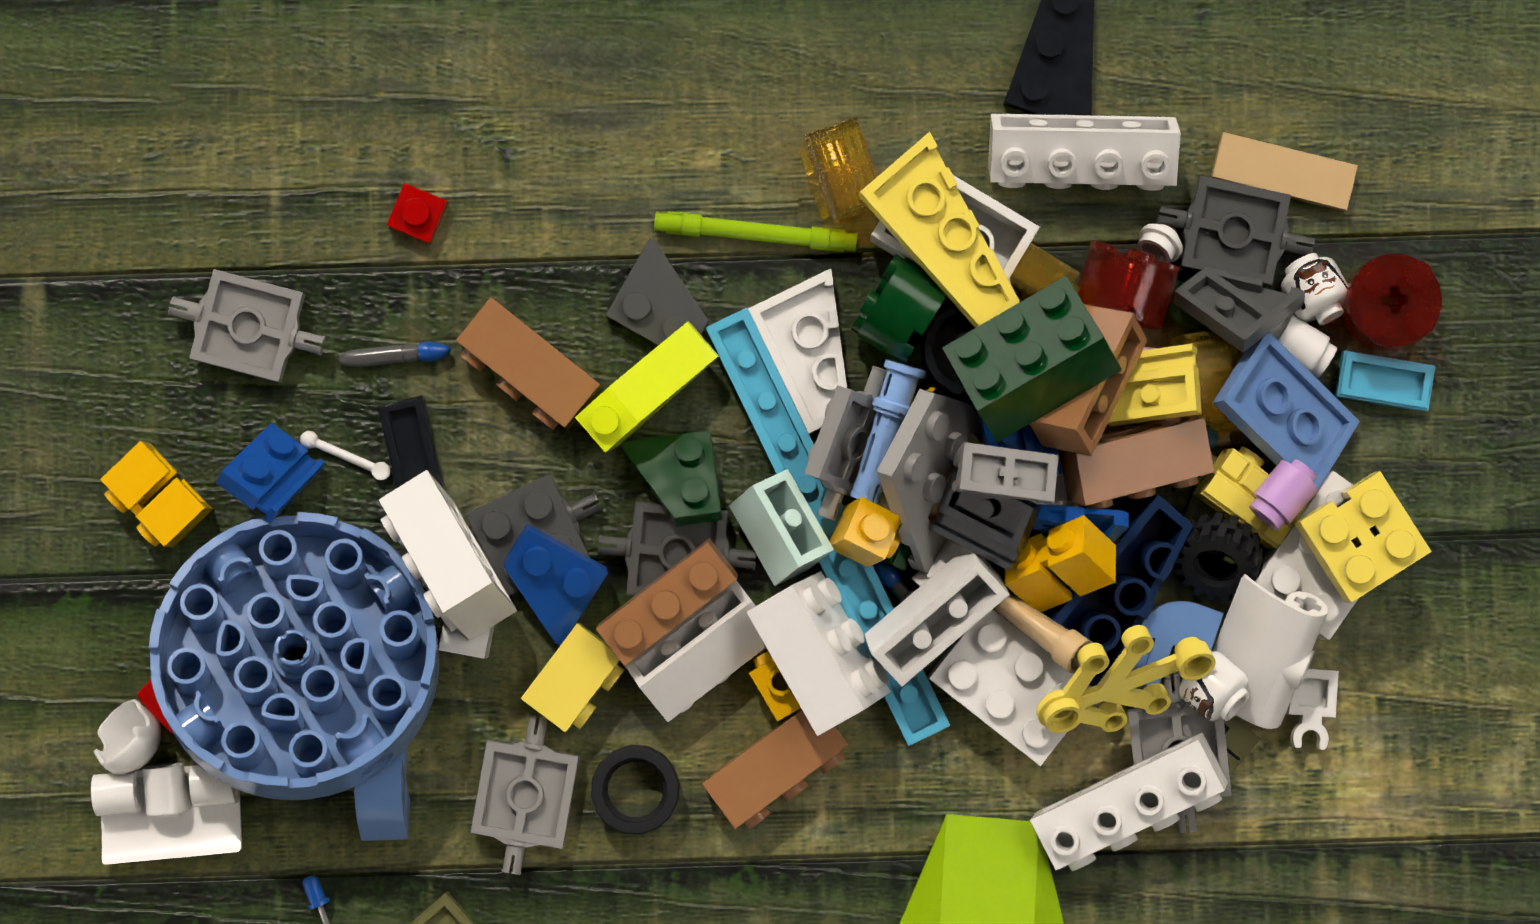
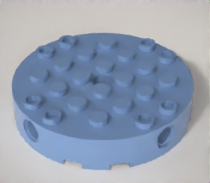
M298 512V515L276 517L271 523L265 520L266 516H262L236 525L212 538L199 548L169 583L171 587L165 595L160 609L156 610L151 627L149 641L151 683L160 709L181 746L197 764L221 782L237 790L270 799L307 800L330 796L353 788L380 773L408 747L419 732L432 705L439 675V644L433 613L423 596L425 591L420 580H416L412 576L402 556L385 540L365 528L362 530L356 526L338 520V517L319 513ZM294 648L307 649L302 660L290 661L286 660L284 656Z

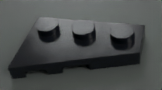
M1094 0L1040 1L1003 105L1028 114L1092 116Z

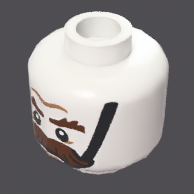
M1311 253L1297 259L1284 270L1286 277L1281 283L1282 292L1289 294L1291 287L1299 288L1305 292V300L1302 307L1294 312L1296 317L1304 322L1317 320L1319 325H1325L1344 313L1342 305L1348 300L1351 292L1341 271L1332 258L1319 257L1317 253Z
M1213 651L1212 654L1215 657L1216 665L1212 672L1198 680L1190 681L1183 678L1179 687V695L1203 718L1209 721H1215L1220 718L1228 721L1248 701L1250 693L1246 689L1249 680L1248 676L1226 656L1218 651Z

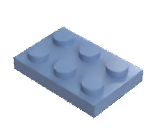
M1270 332L1244 352L1213 401V404L1275 465H1278L1281 460L1292 463L1294 459L1307 465L1317 476L1313 482L1318 487V490L1360 422Z

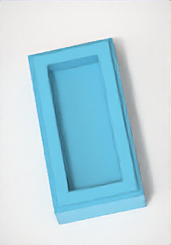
M1342 351L1334 396L1428 412L1435 366Z

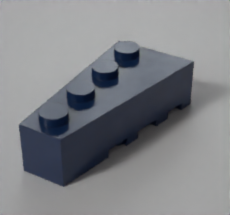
M1157 494L1141 498L1129 512V528L1113 542L1116 545V582L1081 597L1067 585L1066 587L1072 592V600L1048 609L1044 613V615L1067 630L1074 629L1093 643H1099L1104 647L1109 658V665L1103 672L1095 675L1089 684L1091 687L1100 682L1125 647L1121 641L1124 631L1132 626L1142 625L1144 619L1147 620L1155 604L1153 601L1163 581L1167 580L1193 527L1192 523Z

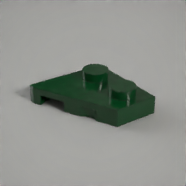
M710 430L622 442L625 459L628 463L631 462L642 476L646 487L663 504L664 511L675 526L722 520Z

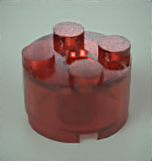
M1092 240L1076 288V292L1085 305L1134 313L1141 328L1161 330L1180 267L1155 260L1154 255L1144 251L1128 248L1127 254L1117 252L1118 248Z
M1404 254L1378 256L1358 267L1346 281L1348 290L1342 305L1344 313L1340 316L1341 322L1349 334L1369 349L1392 351L1413 344L1430 333L1438 321L1442 307L1440 285L1430 266L1414 257ZM1389 293L1391 298L1397 299L1398 307L1393 309L1392 312L1390 306H1382L1381 299L1389 295Z

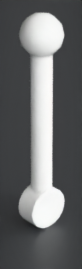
M305 431L300 436L301 445L307 449L318 448L371 471L377 480H386L390 476V467L385 462H377L375 464L318 439L317 434L313 431Z

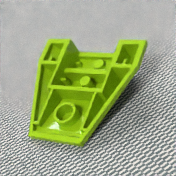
M946 813L899 924H1064L1048 856L1031 821Z

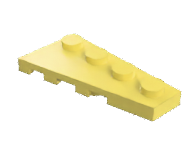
M929 132L861 190L858 196L971 324L977 328L1020 301L992 249H989L979 230L980 225L972 210H969L956 187L958 184L949 167L946 168L936 149L938 146Z

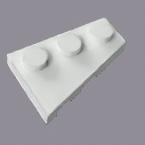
M831 269L748 308L809 434L821 429L825 419L826 406L832 399L837 385L847 388Z

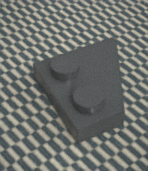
M649 238L609 308L606 317L657 346L688 321L702 336L709 320L658 244Z
M1206 266L1174 291L1173 303L1244 353L1301 308L1305 300V292L1295 287H1291L1289 294L1263 288L1264 280L1249 276L1238 277L1231 275L1228 271Z

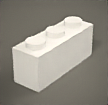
M964 548L864 634L871 655L901 686L905 685L1010 595L1001 576L985 558Z
M737 581L625 666L639 688L667 722L688 710L695 701L716 685L726 681L733 672L767 648L746 613L756 605Z

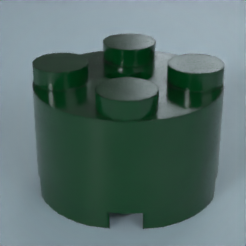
M896 254L882 276L883 279L876 291L870 293L860 309L859 316L851 330L858 333L857 337L899 363L906 365L908 359L911 358L930 325L935 320L938 309L941 305H944L948 297L920 265L907 257L902 258Z

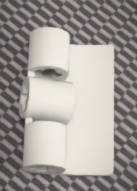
M1243 575L1213 648V651L1222 653L1248 676L1249 681L1246 690L1250 693V697L1236 716L1266 729L1278 728L1281 725L1294 692L1300 687L1315 653L1312 649L1328 613L1326 603L1320 598L1307 592L1296 591L1291 592L1284 601L1268 592L1248 575Z
M164 763L146 766L140 771H132L122 775L108 773L97 774L92 777V807L95 815L101 816L102 863L105 865L234 853L242 849L239 790L221 782L206 772L200 765L184 766V763Z

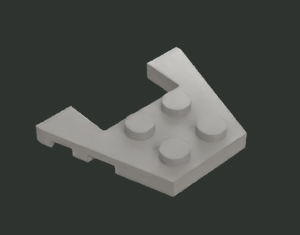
M919 389L876 472L891 513L899 515L902 523L898 534L902 544L910 546L912 555L908 558L910 567L928 574L946 540L945 537L929 530L932 522L928 519V516L934 504L942 499L947 486V479L954 468V453L964 442L968 443L969 441L970 443L984 445L978 412L973 404Z

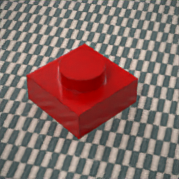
M404 183L387 226L431 245L449 202Z

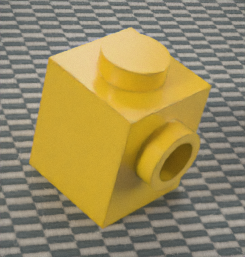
M863 497L854 500L844 506L830 538V543L834 548L833 551L866 567H870L886 558H891L901 541L897 532L901 523L899 515L891 513V511Z
M769 651L754 658L753 661L757 668L750 671L749 674L777 722L800 709L799 703Z

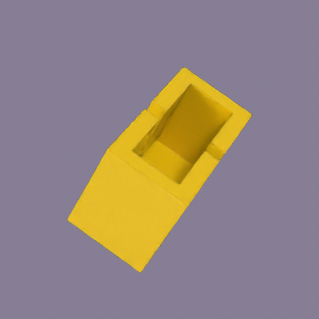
M140 441L100 479L108 487V490L104 493L106 498L120 512L125 513L129 509L136 515L135 517L141 522L136 527L137 530L154 547L159 543L164 547H174L213 510L185 479L180 481L178 478H175L146 507L144 506L178 474L175 468L148 442Z
M1083 515L1050 529L1047 538L1041 533L1029 538L1025 549L1021 550L1017 562H1019L1017 568L1013 570L1005 569V585L1023 602L1039 612H1043L1072 600V592L1056 577L1064 581L1080 597L1115 583L1116 545Z

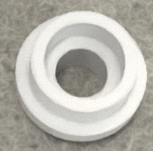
M1147 224L1138 235L1137 250L1141 257L1152 265L1159 267L1167 266L1170 262L1176 261L1183 251V245L1178 234L1167 225Z

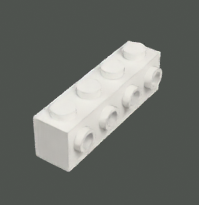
M991 114L988 157L990 182H998L999 185L1007 188H1020L1025 186L1026 183H1044L1045 186L1054 189L1069 188L1072 184H1090L1092 187L1101 190L1115 189L1118 185H1136L1140 189L1149 191L1161 190L1164 186H1177L1180 129L1176 117Z
M1200 733L1037 811L1030 821L1055 870L1068 865L1071 871H1074L1093 862L1096 859L1094 855L1096 851L1109 845L1112 851H1117L1138 840L1135 833L1151 825L1155 832L1171 826L1180 820L1177 813L1194 806L1196 811L1199 812L1217 804L1222 800L1219 793L1225 791L1228 781L1203 733Z

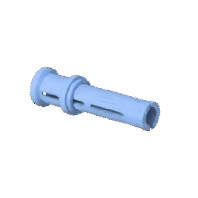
M885 359L884 363L887 372L879 397H874L872 405H874L873 410L876 411L874 423L866 443L857 478L850 494L851 497L856 499L863 497L877 505L880 503L883 488L876 471L911 406L918 380L923 379L926 373L924 370Z

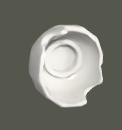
M136 699L124 702L111 712L100 725L97 733L104 749L103 751L96 749L94 754L100 764L113 774L122 775L138 770L148 764L156 753L162 738L161 726L155 716Z

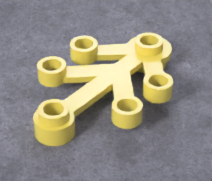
M1135 625L1125 630L1121 636V641L1125 647L1100 682L1090 688L1087 687L1095 675L1103 672L1108 667L1109 658L1104 647L1099 643H1090L1083 646L1077 653L1080 667L1063 690H1054L1040 701L1036 709V715L1039 722L1053 733L1071 731L1080 723L1101 727L1105 732H1115L1123 728L1128 721L1122 705L1144 709L1150 715L1163 713L1171 705V698L1163 684H1150L1143 690L1137 689V687L1178 671L1181 677L1186 680L1193 681L1204 678L1214 669L1216 665L1215 657L1206 642L1197 637H1187L1177 643L1174 649L1175 654L1131 671L1141 657L1148 654L1154 647V641L1147 627ZM1102 701H1106L1105 703H1103L1102 705H1100L1098 708L1092 706V705H1095V704L1100 703V702H1102Z

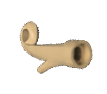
M1011 593L993 608L1052 655V660L1069 673H1075L1080 667L1077 660L1078 651L1083 646L1093 643L1074 629L1067 630Z

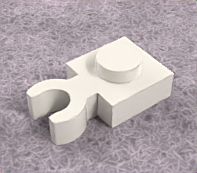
M1307 670L1300 687L1295 690L1286 714L1299 715V723L1293 727L1290 735L1292 747L1301 748L1302 735L1306 731L1312 730L1317 735L1316 748L1322 750L1327 748L1329 736L1327 730L1322 725V717L1336 718L1339 671Z

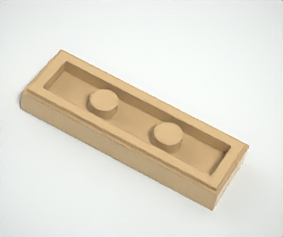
M1223 132L1220 137L1210 178L1290 194V199L1345 212L1348 208L1358 165Z

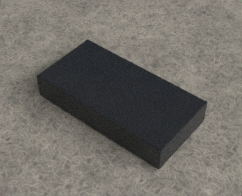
M421 395L378 405L396 488L425 470L429 471L441 487L444 486L424 396Z

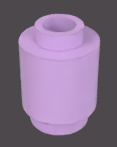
M1294 459L1292 463L1281 460L1254 492L1253 497L1255 500L1251 503L1249 509L1262 522L1274 530L1278 531L1284 523L1290 525L1318 491V487L1313 482L1317 478L1316 474L1297 459Z

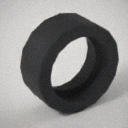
M628 745L614 750L599 764L592 778L591 799L596 813L607 826L623 834L641 835L658 829L671 817L679 800L680 781L674 765L663 753L649 746ZM630 762H643L653 767L660 775L663 784V797L658 807L650 814L641 817H630L619 812L611 803L608 794L609 781L613 772L621 765Z

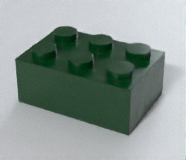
M1067 276L1062 277L942 347L976 410L997 443L1122 371L1103 334Z

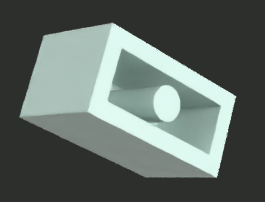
M788 469L752 485L729 505L774 586L809 570L834 550Z

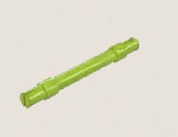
M656 211L654 231H666V234L700 237V235L808 246L810 249L844 252V250L856 252L858 235L857 232L850 233L841 229L812 226V228L708 218L702 217V214L667 211V213Z

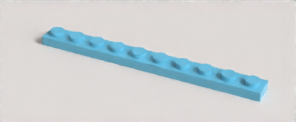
M745 308L705 328L776 474L787 469L789 470L830 541L844 505L841 502L835 521L817 515L827 488L823 486L820 480L804 473L813 442L748 308ZM832 551L819 561L826 578H830L837 586L842 598L840 604L847 617L858 623L863 634L894 609L873 565L866 567L835 551ZM865 638V643L863 644L873 660L875 658L871 655L870 649ZM885 669L889 681L887 686L891 693L885 696V699L908 746L950 726L923 669L903 686Z

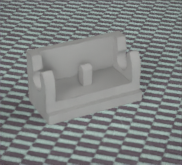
M964 442L954 453L953 465L958 466L956 480L952 483V490L1052 504L1055 500L1059 455Z

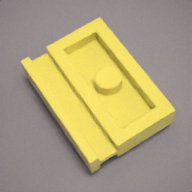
M1193 344L1143 350L1107 424L1109 426H1118L1202 414L1199 369L1196 367L1197 347Z

